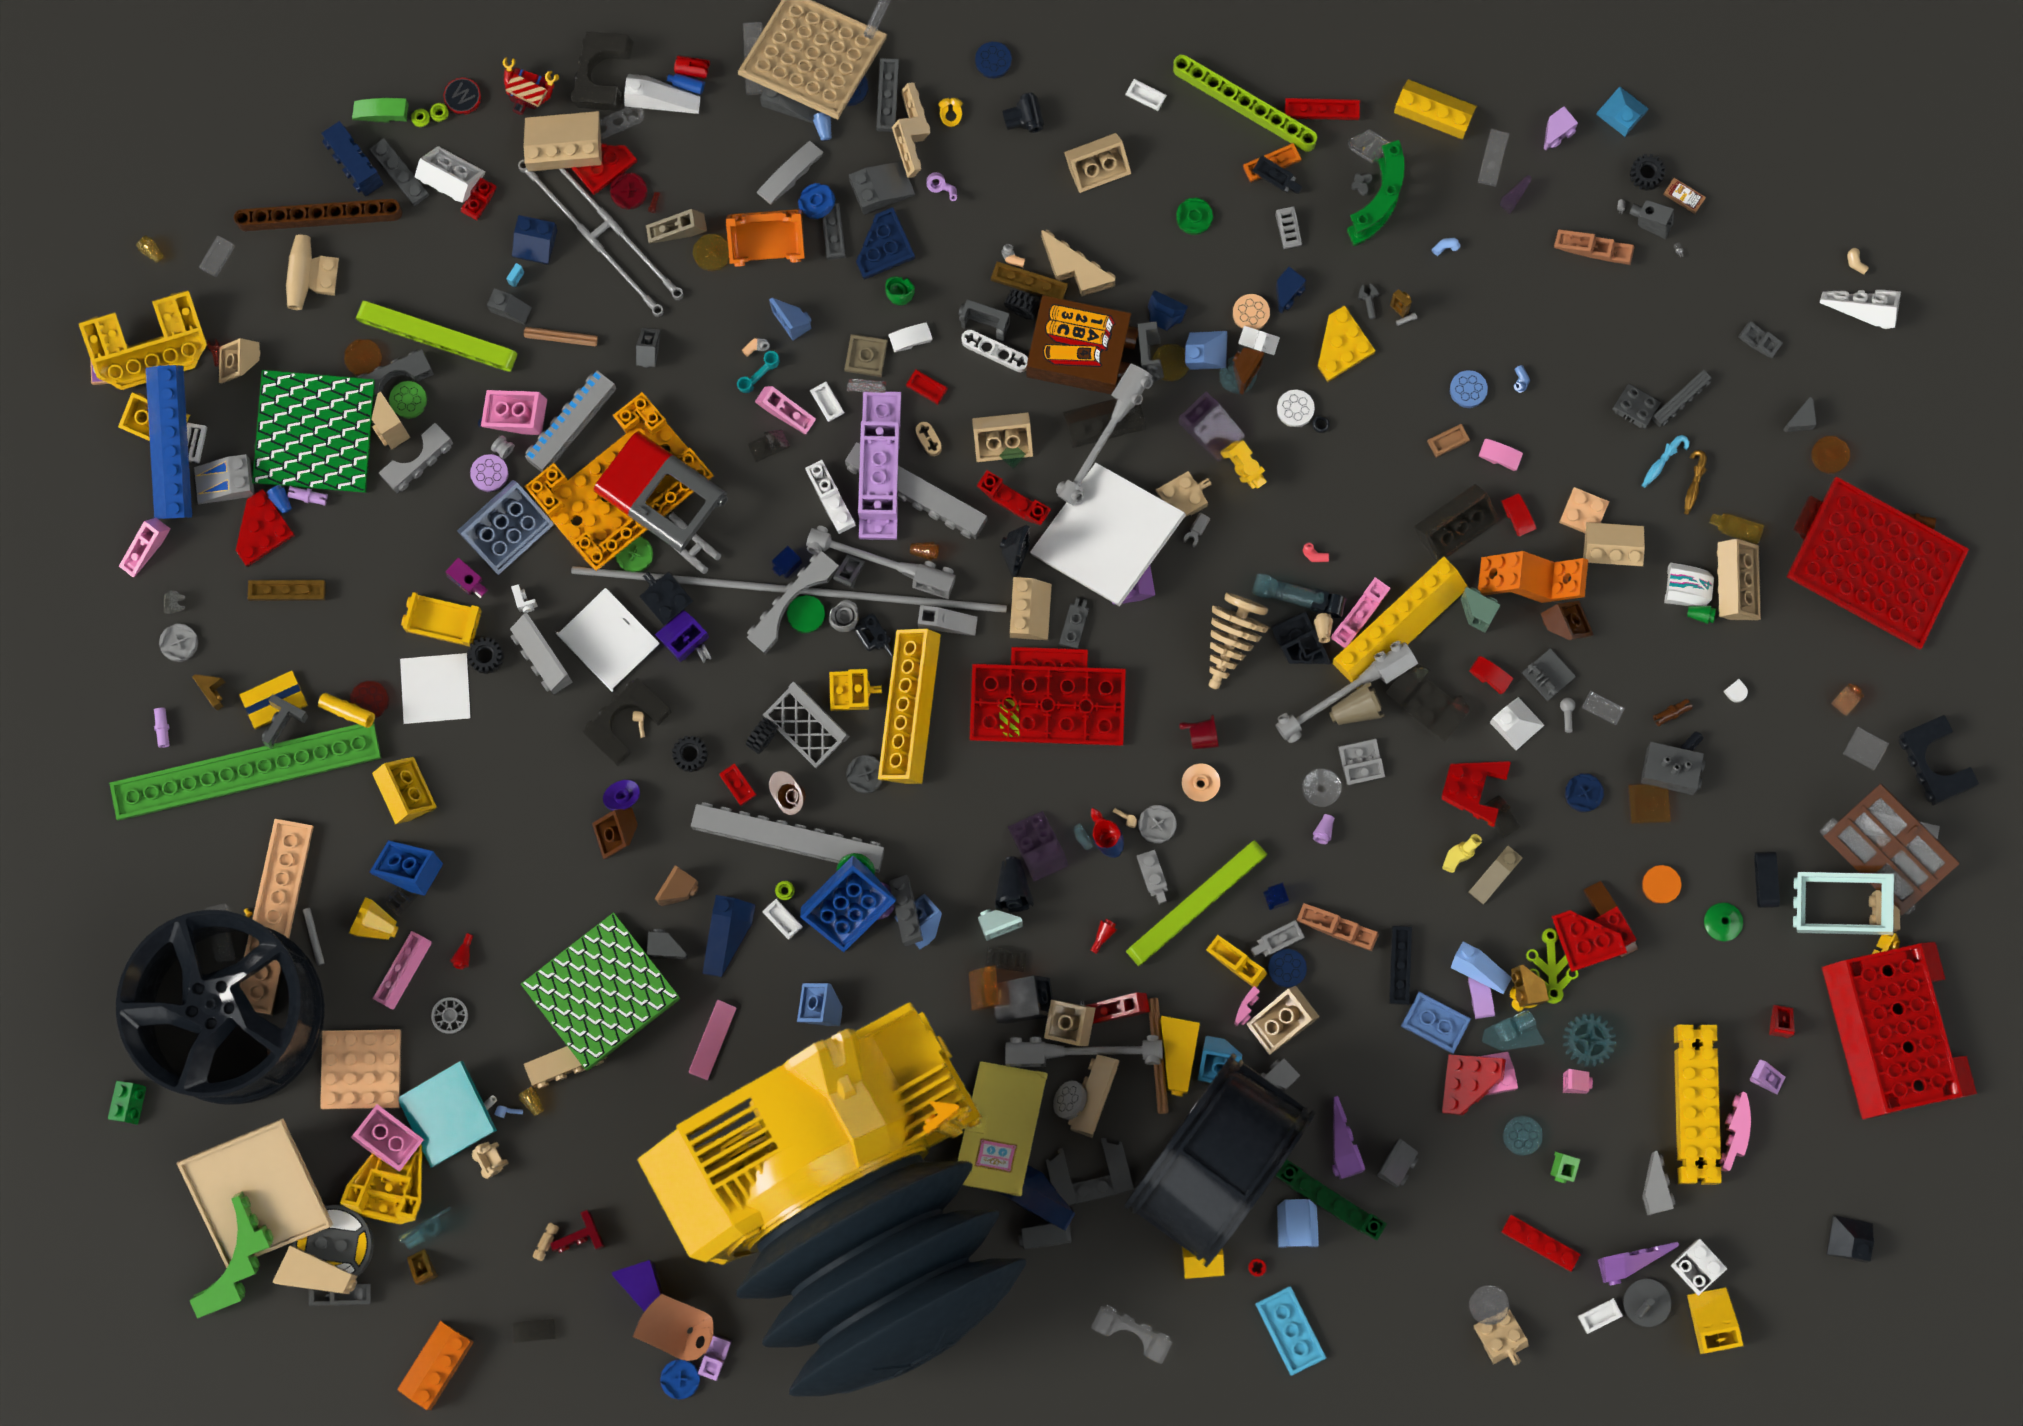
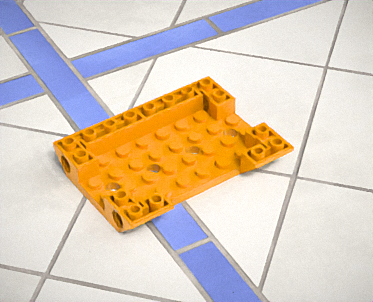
M643 392L613 415L626 434L573 477L567 480L566 476L553 463L524 486L539 507L595 571L599 570L648 530L611 503L603 502L601 496L594 492L596 482L635 432H641L661 447H670L671 454L710 480L714 477L690 447L688 448L667 424L666 419ZM666 475L647 499L646 504L662 516H665L693 494L694 491L671 475ZM575 517L582 518V523L578 526L572 524V520Z

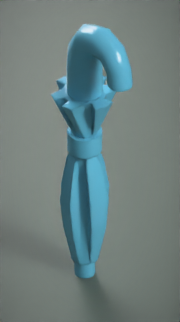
M1679 435L1670 445L1666 444L1665 452L1649 469L1641 485L1642 487L1646 488L1661 473L1665 462H1667L1670 456L1677 453L1676 448L1681 442H1684L1683 448L1688 450L1690 441L1686 436Z

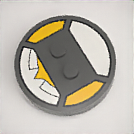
M327 1205L325 1207L333 1225L293 1242L292 1246L356 1276H360L369 1265L373 1255L374 1238L372 1230L367 1221L355 1211L344 1206Z

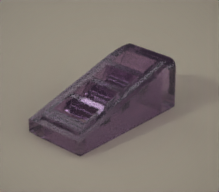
M1527 175L1501 199L1500 206L1508 214L1512 213L1529 186L1532 178L1530 175Z

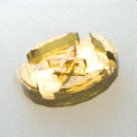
M717 234L702 236L693 247L695 262L706 271L720 270L729 261L727 241Z
M1163 345L1157 349L1153 356V360L1161 361L1164 373L1163 380L1177 381L1184 377L1189 370L1185 364V349L1179 345Z

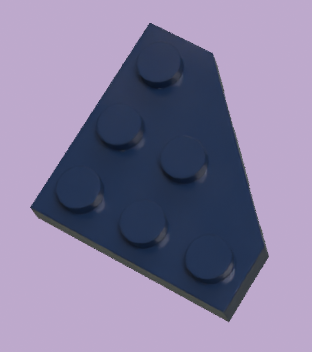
M893 207L875 215L871 229L863 243V248L856 260L864 280L915 259L913 250Z

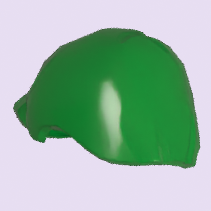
M893 276L886 280L885 292L893 304L902 306L913 299L915 286L908 278L903 280L902 277Z

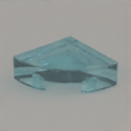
M1080 823L1074 826L1076 839L1084 849L1092 848L1091 841Z

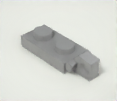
M1155 850L1137 855L1136 857L1151 897L1156 895L1159 905L1166 903L1167 900L1164 892L1168 891L1167 884Z
M1295 920L1262 936L1257 941L1259 945L1251 948L1250 951L1254 957L1262 953L1265 956L1272 955L1304 939L1305 936Z

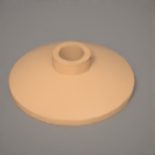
M1195 764L1190 766L1183 774L1182 788L1190 799L1198 802L1208 801L1218 793L1220 777L1213 767L1207 764ZM1198 781H1203V782H1204V786H1203V787H1199V786L1197 785V782H1198Z

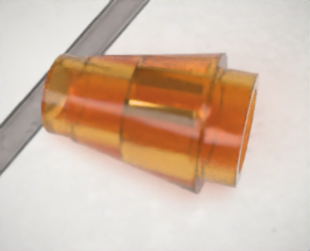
M934 542L911 543L910 554L932 561L938 558L939 545Z

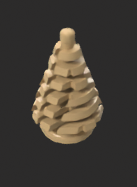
M1228 592L1225 594V601L1237 606V612L1219 606H1212L1214 614L1233 622L1230 623L1218 618H1212L1211 624L1229 633L1225 634L1220 631L1211 630V636L1214 639L1225 643V645L1214 642L1210 643V648L1221 654L1220 656L1210 655V661L1217 665L1216 667L1210 666L1209 672L1213 674V677L1210 679L1209 687L1216 690L1220 688L1222 678L1227 679L1230 673L1226 672V668L1234 670L1238 665L1231 661L1230 658L1243 660L1246 655L1234 648L1251 651L1254 645L1239 639V637L1254 642H1259L1262 636L1246 628L1266 633L1269 629L1265 624L1247 617L1249 612L1266 615L1268 612L1267 607Z

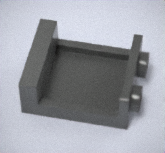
M967 299L965 305H961L958 314L960 315L961 327L965 328L969 319L996 328L997 340L1004 342L1010 326V314Z
M1157 322L1138 324L1142 369L1153 376L1151 378L1153 381H1158L1164 378L1161 361L1151 360L1150 345L1161 344Z

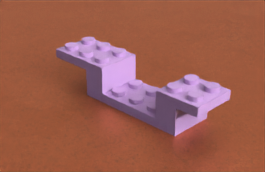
M863 392L858 502L859 539L897 540L901 392Z

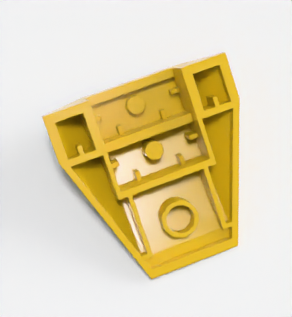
M420 1144L400 1171L374 1154H371L347 1184L340 1201L341 1205L363 1217L401 1225L415 1221L422 1203V1144Z

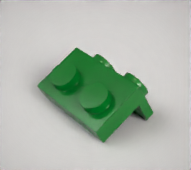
M116 1081L108 1119L138 1125L146 1086Z

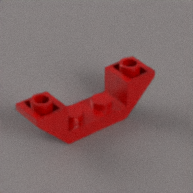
M986 470L977 484V487L991 500L1025 521L1042 525L1051 511L1049 507L1036 499L1033 502L1003 484V479Z

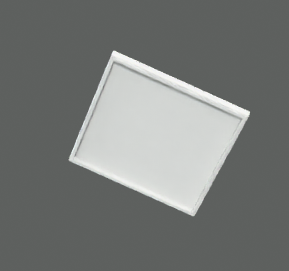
M1095 463L1079 485L1084 489L1082 491L1083 499L1080 502H1076L1074 506L1066 502L1030 553L1032 556L1120 606L1186 515L1183 511Z

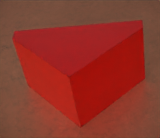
M1773 1005L1769 1035L1790 1038L1795 1033L1793 1008Z

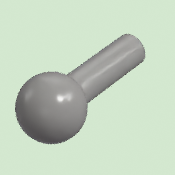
M1564 698L1560 703V708L1564 712L1565 732L1571 733L1573 732L1572 711L1575 709V701L1571 698Z

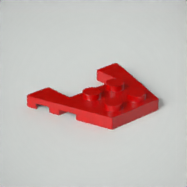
M1511 762L1450 764L1441 799L1462 811L1466 810L1472 813L1473 817L1481 818L1487 821L1488 825L1495 827L1499 809L1480 805L1479 803L1486 777L1490 776L1507 780Z

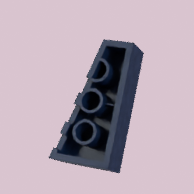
M340 121L321 133L324 137V140H322L327 150L332 149L334 152L332 156L337 164L342 163L345 167L342 170L348 179L352 177L354 180L352 185L358 193L362 191L366 197L384 185L376 169L371 165L368 158L364 157L363 152L354 143L353 138Z

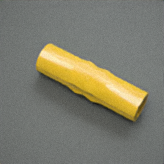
M323 693L319 698V708L329 711L338 717L366 728L371 727L374 722V713L349 703L347 700L339 699L328 693Z

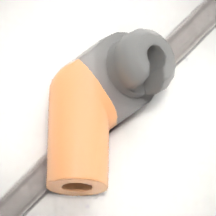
M1005 244L1002 249V255L1006 263L1023 268L1025 258L1017 257L1013 251V246Z
M754 338L742 349V352L748 357L754 351L768 350L770 343L766 339Z

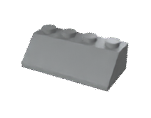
M527 612L524 613L510 628L513 633L510 637L516 646L520 644L523 648L520 652L525 660L528 661L530 659L533 663L531 669L535 675H541L544 681L541 684L547 692L551 690L554 695L573 682Z

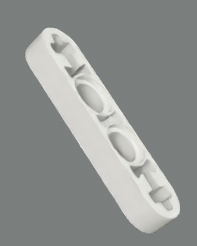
M967 330L962 334V344L967 349L1017 372L1026 371L1028 357L1025 354L973 330ZM970 336H973V340L976 342H978L979 339H981L978 348L976 347V343L973 341L967 343L966 337L969 338ZM984 343L992 345V349L988 352L983 351L981 347ZM1001 351H1007L1009 357L1003 360L999 358L998 354ZM1012 355H1015L1014 359L1017 361L1023 359L1025 365L1018 367L1017 362L1012 360V363H1009Z

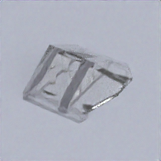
M1370 129L1366 130L1365 133L1354 136L1348 142L1351 151L1370 163H1376L1383 155L1381 146L1390 143Z

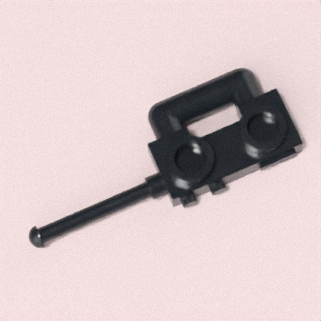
M871 613L861 619L860 625L855 627L854 631L866 650L871 651L875 648L880 650L884 647L893 659L894 653L889 645L891 638L886 635V630L882 629L876 616ZM867 629H869V631L875 638L874 640H872V642H870V640L864 633V631H866Z

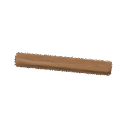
M525 327L524 329L525 338L594 347L598 344V337L596 335Z

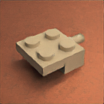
M1189 471L1156 489V493L1161 500L1183 511L1186 515L1185 517L1208 506L1202 490L1212 484L1208 478L1197 483Z
M1509 1308L1503 1310L1502 1313H1497V1316L1495 1314L1473 1325L1493 1364L1507 1357H1510L1513 1365L1521 1362L1516 1353L1529 1346L1528 1340Z

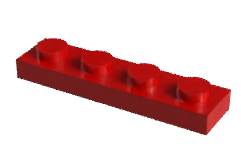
M1285 98V114L1293 119L1359 120L1360 100Z
M1513 1215L1509 1216L1501 1233L1569 1272H1572L1581 1255Z

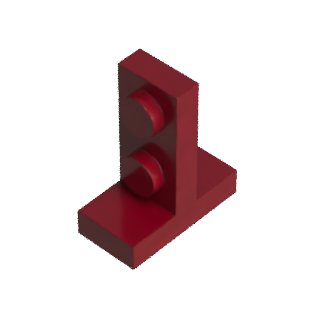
M589 1210L580 1213L586 1228L550 1243L554 1252L563 1253L569 1250V1246L574 1243L581 1245L587 1242L588 1237L591 1238L596 1250L605 1247Z

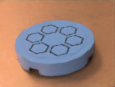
M1466 370L1459 372L1453 378L1450 384V395L1452 400L1459 404V406L1473 408L1484 401L1488 386L1481 374Z

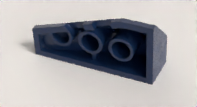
M716 895L703 974L717 977L723 976L736 950L752 925L755 904L736 898Z
M1029 1165L1026 1170L1022 1196L999 1192L1008 1200L1066 1231L1075 1215L1074 1211L1058 1194L1054 1186L1046 1179V1176Z

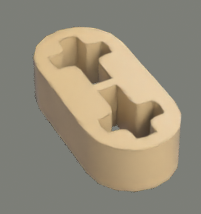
M928 422L919 423L916 426V435L925 452L929 456L939 455L942 445L934 429ZM922 427L929 429L927 430L929 437L926 438L924 433L920 434ZM929 441H932L933 445H938L936 446V451H933V449L929 450Z

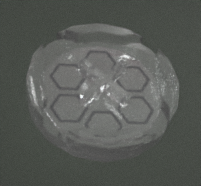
M1492 1285L1477 1289L1469 1301L1470 1312L1473 1318L1485 1325L1501 1322L1509 1311L1507 1295L1503 1290Z

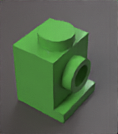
M1555 1151V1160L1550 1175L1555 1176V1181L1566 1184L1567 1180L1574 1182L1581 1159Z

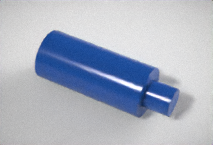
M677 73L675 76L669 74L667 77V81L671 82L674 87L700 95L704 90V81Z

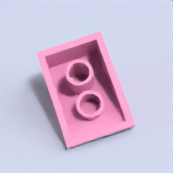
M487 390L481 426L525 435H540L543 430L547 399L540 392Z
M376 1104L350 1137L398 1171L403 1168L424 1140L378 1104Z

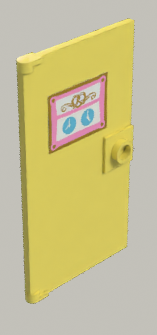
M980 1061L972 1100L983 1118L979 1120L981 1123L973 1128L967 1126L964 1131L958 1161L972 1163V1170L963 1183L964 1186L1022 1196L1026 1170L1048 1076L1047 1073Z

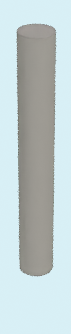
M306 908L303 909L316 963L317 966L323 965L325 963L311 909Z

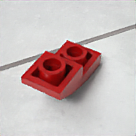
M480 178L472 188L470 197L461 207V212L477 221L491 200L497 186Z
M1519 493L1501 501L1507 517L1513 523L1517 536H1522L1537 529Z
M1478 656L1469 670L1482 683L1487 682L1499 694H1503L1514 679L1500 667L1482 656Z

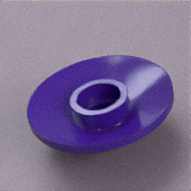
M631 780L615 782L604 792L603 803L612 811L616 809L625 810L636 803L640 796V788L637 783Z

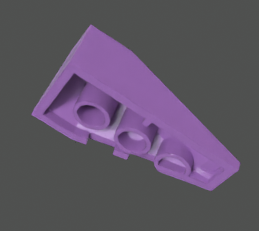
M1678 1242L1598 1259L1603 1283L1609 1282L1610 1286L1620 1284L1621 1279L1630 1276L1678 1247Z

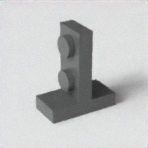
M273 694L268 701L272 707L280 711L274 714L272 718L273 723L270 728L265 729L262 735L264 745L270 749L274 746L291 717L304 724L308 719V715L304 710Z

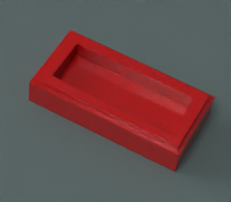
M916 369L906 384V387L939 405L948 390L946 386Z

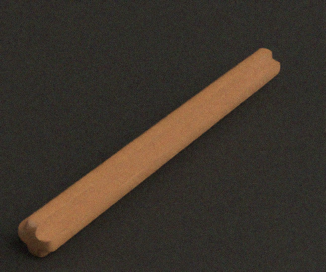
M1149 998L1151 1035H1157L1159 1040H1162L1158 998ZM1163 1056L1161 1064L1154 1065L1158 1114L1168 1113Z

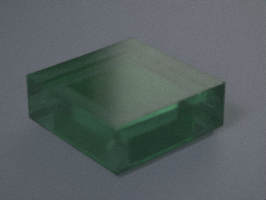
M1007 447L1000 457L1014 469L1026 454L1018 447L1014 449Z

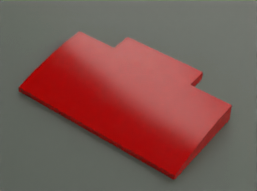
M1011 647V665L972 664L970 741L1123 746L1126 669L1087 668L1088 650L1025 647ZM1006 699H1013L1015 701V706L1012 709L1005 708L1004 701ZM1000 705H1002L1004 710L1008 711V713H1005V715H1008L1007 729L1000 728ZM1018 705L1019 730L1009 729L1010 716H1013V713H1010V711L1015 710ZM1019 731V737H1009V733ZM1000 732L1007 733V737H1000Z

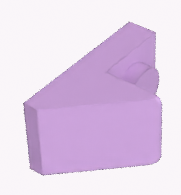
M1759 1060L1750 1081L1774 1094H1778L1785 1076L1766 1061Z

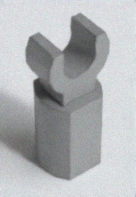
M1199 513L1190 528L1191 532L1184 536V542L1186 543L1188 538H1193L1192 547H1195L1198 543V536L1202 535L1210 518L1203 513Z

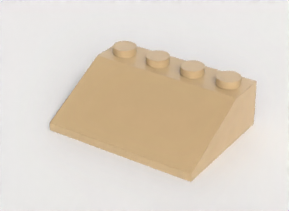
M599 111L525 118L524 161L528 172L602 165Z

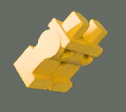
M1244 440L1234 441L1220 452L1223 458H1230L1234 463L1235 471L1241 476L1239 479L1242 483L1247 482L1254 489L1260 488L1267 482L1262 475L1265 471L1264 468L1251 458L1252 451Z

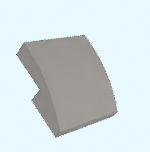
M1376 738L1338 746L1347 785L1385 777Z

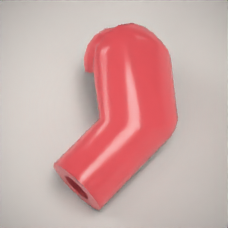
M1312 543L1304 545L1303 553L1311 562H1329V553H1318Z

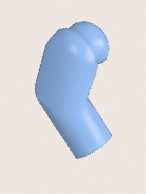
M1444 238L1432 248V252L1439 256L1446 248L1457 251L1460 248L1459 240L1456 238Z

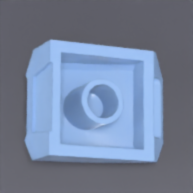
M1285 1199L1277 1206L1278 1248L1297 1246L1318 1247L1317 1205L1309 1199Z

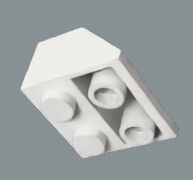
M1701 1239L1694 1241L1670 1265L1697 1295H1700L1727 1270L1724 1264Z

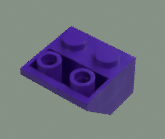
M682 610L655 634L680 663L696 650L695 648L699 647L709 638L707 632L685 610Z

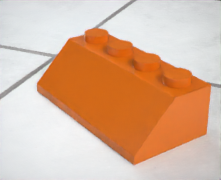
M440 1321L397 1390L424 1409L431 1411L474 1341Z

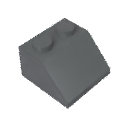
M1399 1138L1376 1176L1396 1188L1400 1184L1403 1186L1409 1177L1406 1174L1410 1167L1413 1169L1419 1160L1416 1157L1418 1152Z

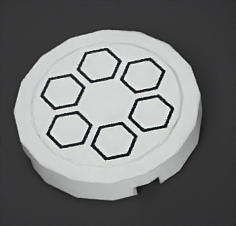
M1289 390L1284 393L1277 405L1278 417L1281 422L1290 427H1302L1309 423L1315 410L1314 401L1310 395L1301 390Z

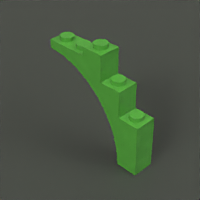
M243 1191L235 1194L231 1199L236 1212L238 1227L237 1242L232 1260L226 1271L216 1282L207 1289L193 1295L189 1300L197 1318L240 1302L245 1297V1288L241 1282L239 1283V1280L252 1276L259 1270L258 1258L253 1256V1254L269 1248L273 1243L274 1237L271 1230L267 1229L266 1225L257 1226L259 1224L255 1214H252L250 1200L247 1196H244Z

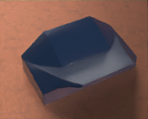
M1154 290L1148 304L1150 322H1157L1158 327L1168 331L1175 324L1183 321L1188 306Z

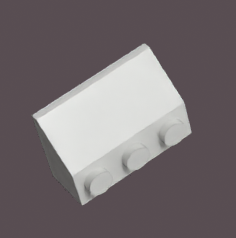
M437 146L420 158L415 178L421 180L424 184L436 188L437 191L449 195L455 201L463 203L470 197L472 188L480 178H483L485 171Z

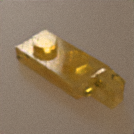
M1725 513L1722 516L1713 514L1709 524L1719 526L1718 530L1722 531V534L1757 545L1760 542L1764 525Z

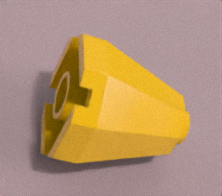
M365 897L349 934L356 937L389 940L390 936L395 937L399 927L395 926L397 921L378 904Z

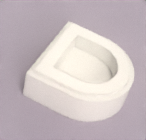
M1740 679L1723 691L1731 701L1736 703L1742 702L1748 694L1746 686Z

